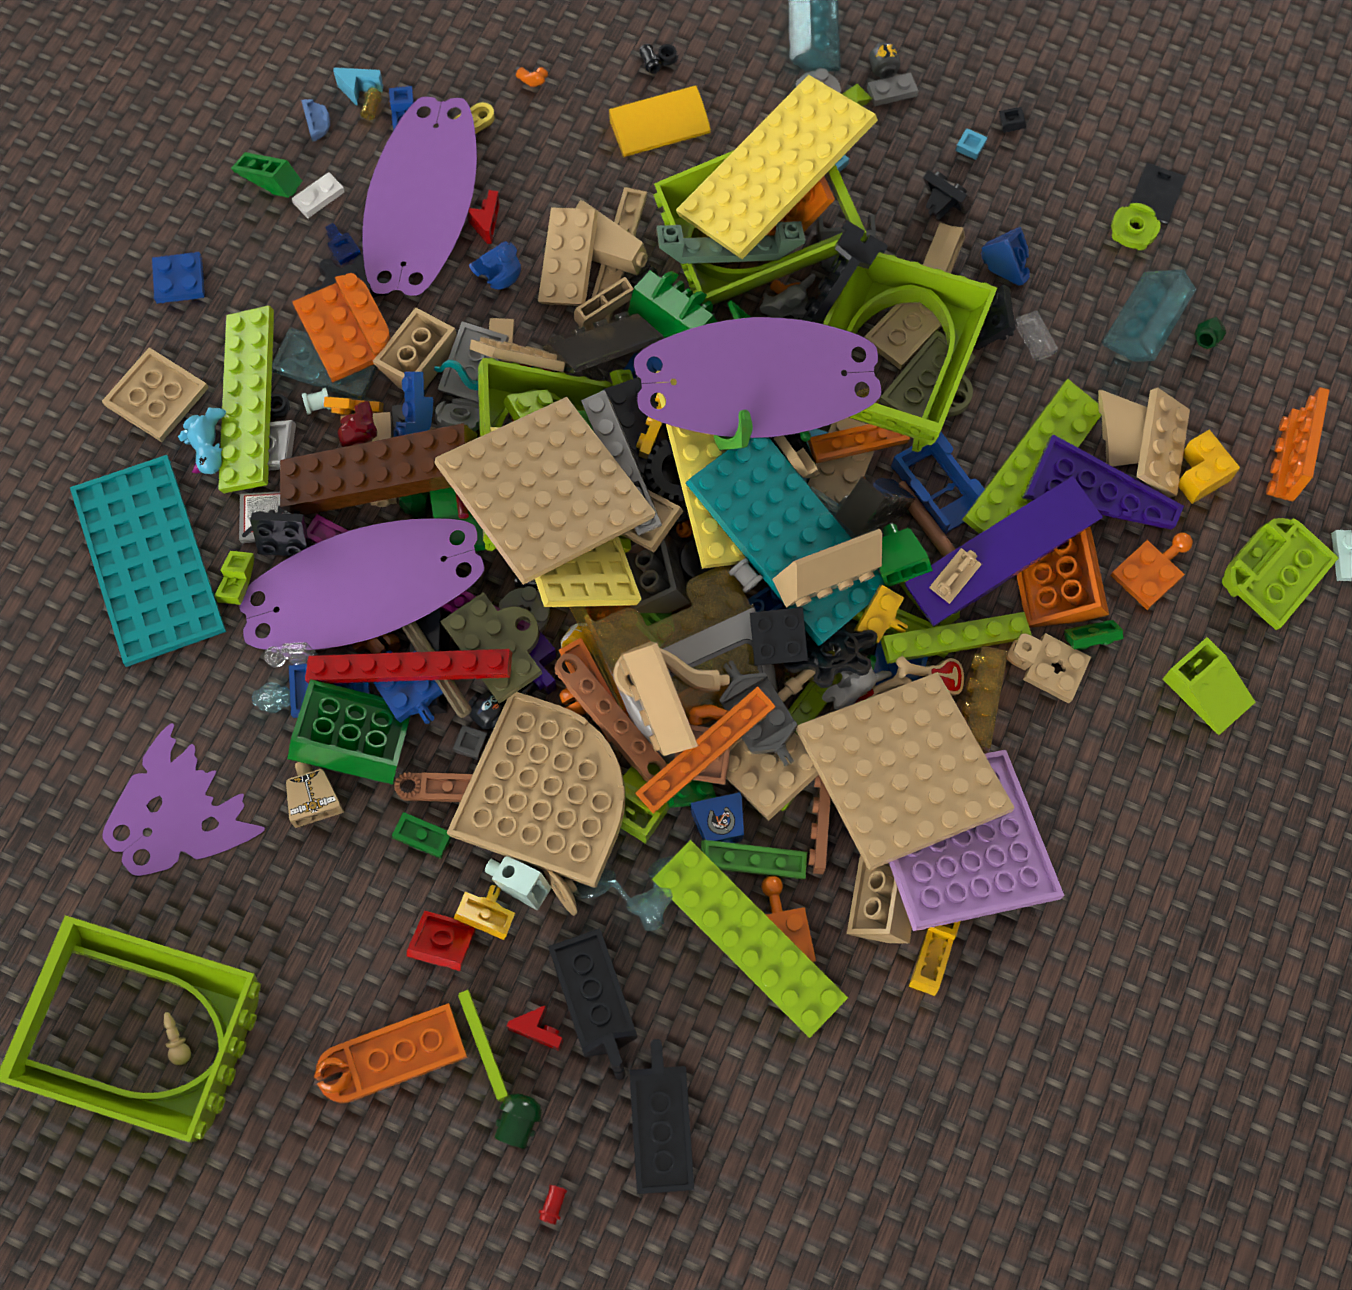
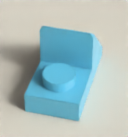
M334 68L337 86L355 105H358L360 91L371 93L382 92L383 90L380 70Z

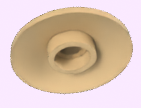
M544 870L546 879L558 899L570 914L576 915L577 905L573 893L577 891V888L573 881L569 878L563 879L552 871Z

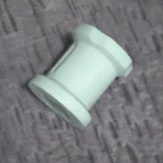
M322 388L320 392L308 395L302 393L308 415L312 411L327 408L324 407V397H329L326 388Z

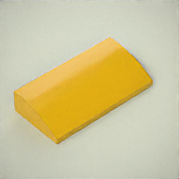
M696 85L609 109V120L623 157L711 133L706 111Z

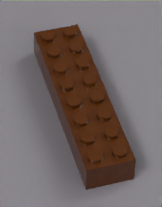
M462 423L280 460V507L290 514H294V511H300V514L308 515L450 488L451 485L435 465V458L477 439V434L466 424Z

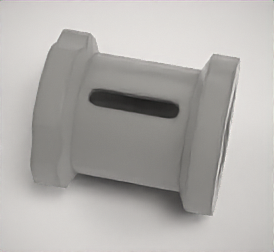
M747 558L741 560L729 571L730 576L734 575L743 585L745 593L763 579L762 575H757L749 566Z

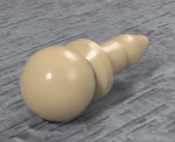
M166 1012L164 1013V1027L167 1029L166 1033L170 1040L166 1043V1047L169 1048L168 1058L175 1065H183L190 1059L191 1050L184 1043L185 1037L179 1038L178 1028L175 1026L176 1022L170 1013Z

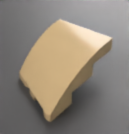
M1098 390L1099 413L1102 414V438L1106 440V463L1110 466L1139 463L1147 407L1104 390Z

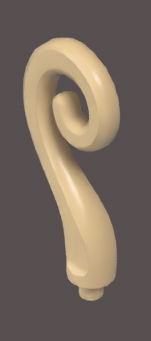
M659 648L666 667L688 686L702 691H719L721 685L730 684L729 674L720 675L718 670L694 669L674 654ZM621 655L614 667V680L621 692L633 697L629 686L633 684L629 681L628 675L625 676L619 664V661L623 660Z

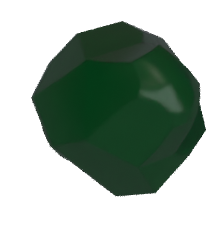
M1213 317L1199 323L1194 334L1197 343L1201 347L1208 349L1216 347L1223 340L1226 329L1217 317Z
M429 492L399 497V505L405 513L413 515L414 519H424L429 509Z

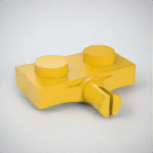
M879 585L854 630L858 633L864 630L875 631L878 637L876 643L880 642L885 631L890 627L900 633L905 632L908 625L895 618L904 597L884 585Z
M491 885L486 897H477L465 892L453 919L504 940L515 912L503 908L496 902L501 889L497 887L493 895L496 886Z

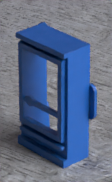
M940 432L937 440L931 446L926 445L922 447L920 452L912 451L911 446L894 456L891 468L896 471L902 481H906L944 534H947L965 523L962 520L984 491V488L977 479L970 480L951 455L953 452L952 445ZM931 454L953 482L947 484L944 489L930 496L909 469V467ZM956 486L963 496L944 508L939 509L933 499L947 491H952Z

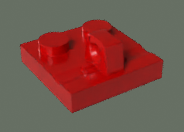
M424 910L408 946L407 957L439 966H447L460 971L475 935L476 928L451 917Z

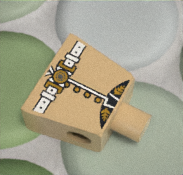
M297 762L295 768L298 776L286 780L289 819L292 825L297 828L344 813V809L324 770L318 769L313 771L312 765Z

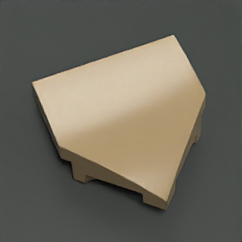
M784 435L774 438L792 466L803 478H816L820 475L817 466L804 448L795 452Z

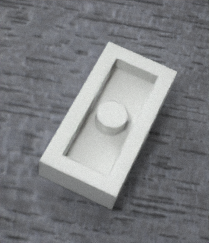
M328 172L294 196L292 201L309 218L345 193L343 186Z

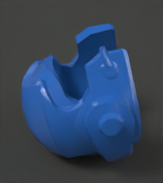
M507 241L502 242L469 264L470 269L477 277L485 275L488 278L487 283L490 284V287L498 290L513 285L521 272V264L516 255L517 248Z

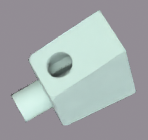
M509 856L504 857L502 862L491 858L485 867V872L493 876L492 880L502 891L537 911L551 890V886L541 872Z

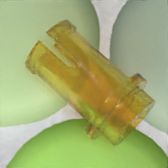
M369 88L364 93L365 100L360 116L367 119L368 115H370L369 120H373L378 103H381L382 97L380 91Z

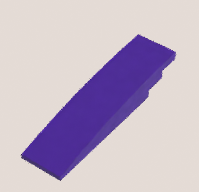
M1072 476L932 564L933 571L909 579L904 585L934 627L952 614H956L972 602H976L1103 517ZM961 548L966 552L971 550L977 555L976 560L982 565L949 604L929 587Z

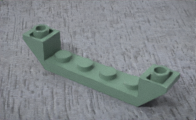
M801 221L778 222L775 235L765 236L741 259L710 237L683 238L681 225H663L656 228L659 248L681 264L777 261L805 243Z

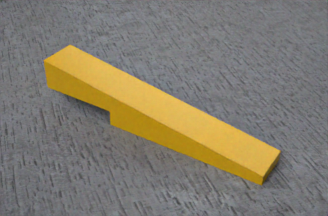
M961 921L927 928L909 987L933 996L936 995L940 988L953 941Z

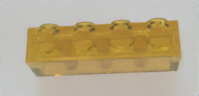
M982 646L979 653H974L971 668L974 669L973 678H969L966 692L970 693L969 701H965L962 716L965 717L966 723L984 754L988 753L991 749L1008 651Z

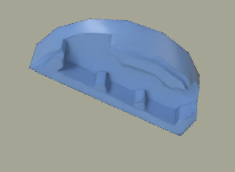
M311 99L301 100L313 142L322 138L327 133L330 127V116L324 105L315 103Z

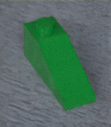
M245 152L231 168L233 172L268 192L287 198L297 191V187L303 182L290 163L279 158Z

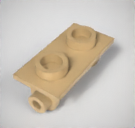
M961 548L929 588L950 604L982 565L976 560L977 555L971 550L966 552Z

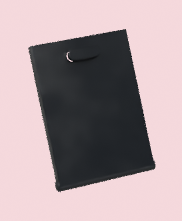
M1147 162L1130 204L1141 203L1149 206L1154 210L1157 221L1159 220L1160 223L1168 225L1187 176Z

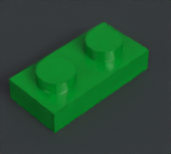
M1114 620L1065 629L1064 636L1073 649L1084 650L1093 645L1112 644L1114 641L1122 640L1123 629Z
M692 780L667 803L669 808L691 806L692 802L716 798L712 783Z
M404 812L392 834L393 839L442 859L452 838L447 834V830Z

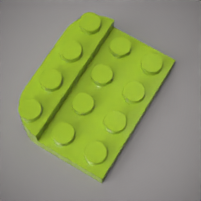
M1274 518L1261 526L1229 563L1222 578V584L1233 598L1239 596L1275 630H1278L1285 624L1339 557L1298 520L1294 518L1291 520Z

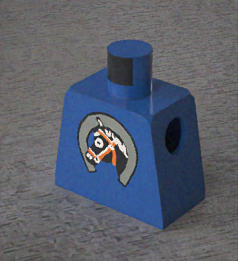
M741 792L691 803V814L702 840L727 843L743 841L744 827Z

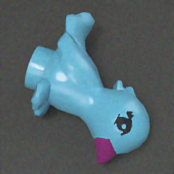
M209 407L205 416L193 415L184 422L183 428L185 430L180 432L178 438L180 441H184L185 444H191L196 450V462L192 473L215 474L221 467L222 449L219 448V443L214 447L213 444L216 436V424L226 414L224 409Z

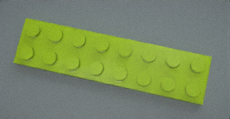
M269 305L226 315L222 409L226 411V414L222 417L220 448L222 449V464L219 468L218 489L222 493L268 485L274 309Z
M1067 379L962 520L980 534L1033 501L1023 499L1022 497L1049 438L1054 434L1078 448L1102 415L1099 413V404Z
M691 840L652 878L663 892L809 1038L848 999Z

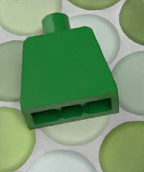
M889 524L883 528L882 566L879 569L885 587L888 588L933 571L926 551L910 528L899 531L896 524Z

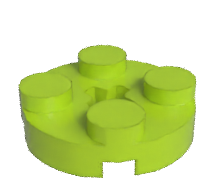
M1131 203L1128 207L1119 208L1115 213L1111 223V236L1114 241L1126 247L1144 250L1156 239L1160 231V221H1157L1154 210L1149 206L1141 203ZM1134 222L1138 223V227L1141 229H1134L1131 227V225H1133Z

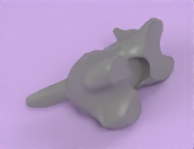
M810 274L799 285L789 286L776 296L772 297L764 293L762 305L760 306L761 313L768 315L770 318H784L791 315L796 320L798 318L802 319L806 313L805 306L809 301L806 289L814 282L815 274Z
M872 667L869 673L863 676L851 671L840 672L842 680L824 692L822 696L823 701H834V709L836 711L850 706L861 695L870 691L877 682L891 677L892 673L890 671L875 673Z

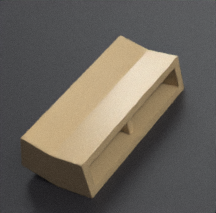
M940 222L923 265L934 269H941L951 274L965 240L964 228Z
M622 278L575 309L574 320L583 331L631 300L634 289L627 278Z

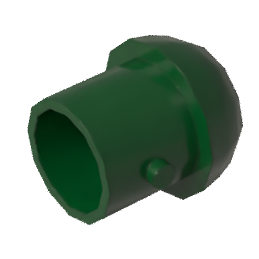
M519 1093L511 1094L499 1107L503 1110L501 1119L496 1120L498 1128L494 1138L511 1146L526 1149L529 1138L535 1134V1130H532L535 1122H541V1106L532 1097Z

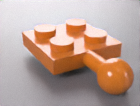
M1178 533L1172 539V546L1163 554L1147 540L1120 564L1110 576L1148 610L1185 575L1171 560L1179 552L1189 551L1193 545V540L1187 533Z
M767 876L762 881L761 889L769 897L772 913L766 914V916L815 963L816 958L805 907L783 911L779 895L782 892L783 883L777 876Z

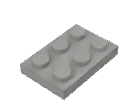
M462 321L448 360L460 363L472 380L478 381V367L482 358L492 357L470 350L471 339L480 341V337H486L499 342H508L509 338L507 335ZM445 368L438 391L479 404L478 390L469 389L462 382L455 369Z

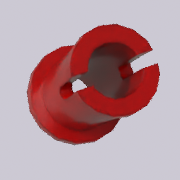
M554 1185L549 1186L543 1209L538 1212L541 1214L539 1220L556 1225L557 1220L561 1219L559 1213L567 1190Z

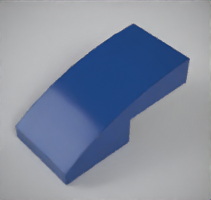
M412 86L389 88L393 131L405 112L414 104Z

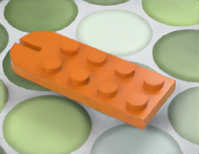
M448 1003L329 1048L319 1058L314 1078L320 1081L343 1072L342 1076L327 1083L322 1081L316 1084L322 1093L332 1101L348 1103L468 1057L451 1006Z

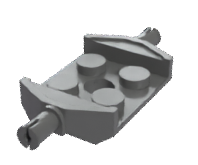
M729 661L730 667L727 663L723 667L732 680L719 699L724 709L730 711L758 686L776 707L763 721L758 722L742 736V739L751 754L774 752L778 754L784 767L788 766L789 763L786 758L790 764L794 762V759L788 752L786 743L796 731V721L790 715L765 672L742 675L733 661Z

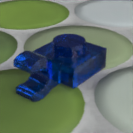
M334 223L325 227L328 232L327 236L331 240L327 243L328 248L340 266L361 254L360 249L348 232L341 235Z

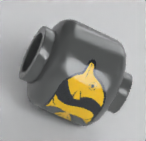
M881 42L875 45L869 53L870 65L875 76L885 79L896 75L901 66V61L895 45Z

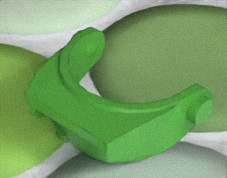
M744 409L739 412V425L733 437L714 435L719 450L745 448L748 446L753 429L748 410Z

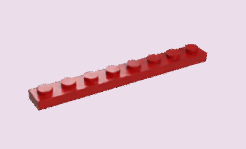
M510 649L308 656L305 681L309 684L310 679L324 683L510 678L512 652Z

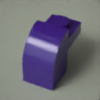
M540 632L538 643L529 655L543 674L533 680L532 683L535 684L539 691L544 689L549 695L556 689V683L544 667L557 657L555 648Z

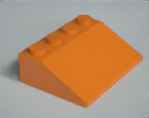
M1091 526L1017 574L1023 611L1025 612L1029 628L1085 622L1109 615Z

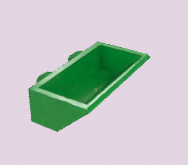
M649 271L634 287L625 323L652 343L695 327L717 322L714 315L711 314L713 311L712 302L707 301L703 306H700L707 297V294L702 291L693 294V291L689 288L685 289V285L681 280L672 286L679 276L674 271L667 272L662 278Z

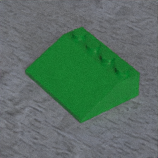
M310 679L290 740L287 759L393 784L410 716L400 723L383 697Z

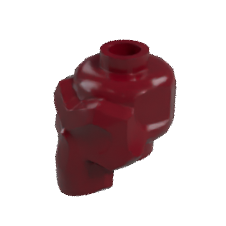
M369 401L355 405V413L347 415L340 420L341 426L338 429V438L342 448L372 442L377 437L378 432Z

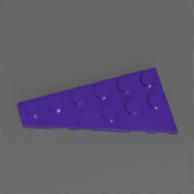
M1054 434L1049 438L1022 497L1023 499L1035 500L1073 476L1100 514L1104 516L1171 530L1176 526L1184 507L1180 503Z

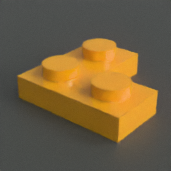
M324 397V407L331 408V413L341 415L352 414V411H355V405L364 402L349 398ZM369 401L373 413H383L384 403Z

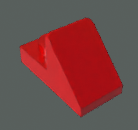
M489 190L487 199H483L482 209L469 208L467 213L469 223L487 244H492L500 208L498 191Z
M546 1006L508 1021L506 1026L511 1032L557 1051H560L564 1042L563 1038L559 1036L560 1031L547 1025L543 1029L540 1028L547 1011Z

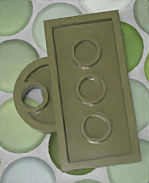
M937 330L880 397L879 402L881 404L922 418L948 353L946 336ZM972 353L965 368L964 374L976 359V356ZM964 374L955 394L961 396L964 402L955 403L952 401L947 417L961 414L968 408L971 402L973 388L970 380Z
M483 592L440 621L460 650H511L510 678L482 679L499 704L543 674L529 655L538 643L540 631L535 617L528 610L512 606L497 611ZM522 620L531 622L530 627L525 631L517 629V624Z

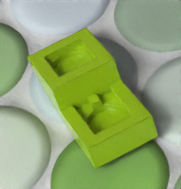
M229 552L221 568L224 577L214 595L218 603L241 605L252 574L255 558L253 553Z

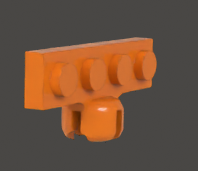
M582 638L558 650L561 656L568 653L576 655L615 700ZM565 661V664L569 669L570 673H574L575 668L574 665H572L573 663ZM567 688L560 692V699L564 705L576 700ZM578 701L566 707L580 716L587 713ZM603 732L607 742L610 743V739Z

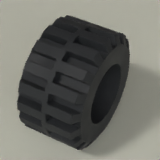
M663 440L659 446L656 445L647 458L644 468V481L647 482L648 490L676 505L681 504L683 506L686 505L682 486L668 482L662 474L664 463L669 460H675L670 441Z

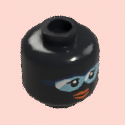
M490 691L483 694L477 692L468 702L472 710L468 716L482 729H494L505 703L501 702L499 704Z

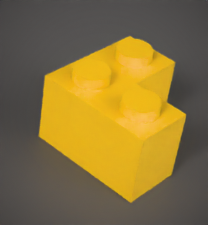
M1210 429L1189 441L1184 449L1183 457L1192 468L1184 473L1178 487L1193 504L1230 482L1240 469L1239 465Z

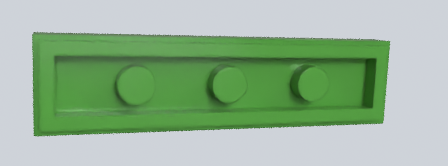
M710 840L701 841V851L722 871L806 879L807 852Z

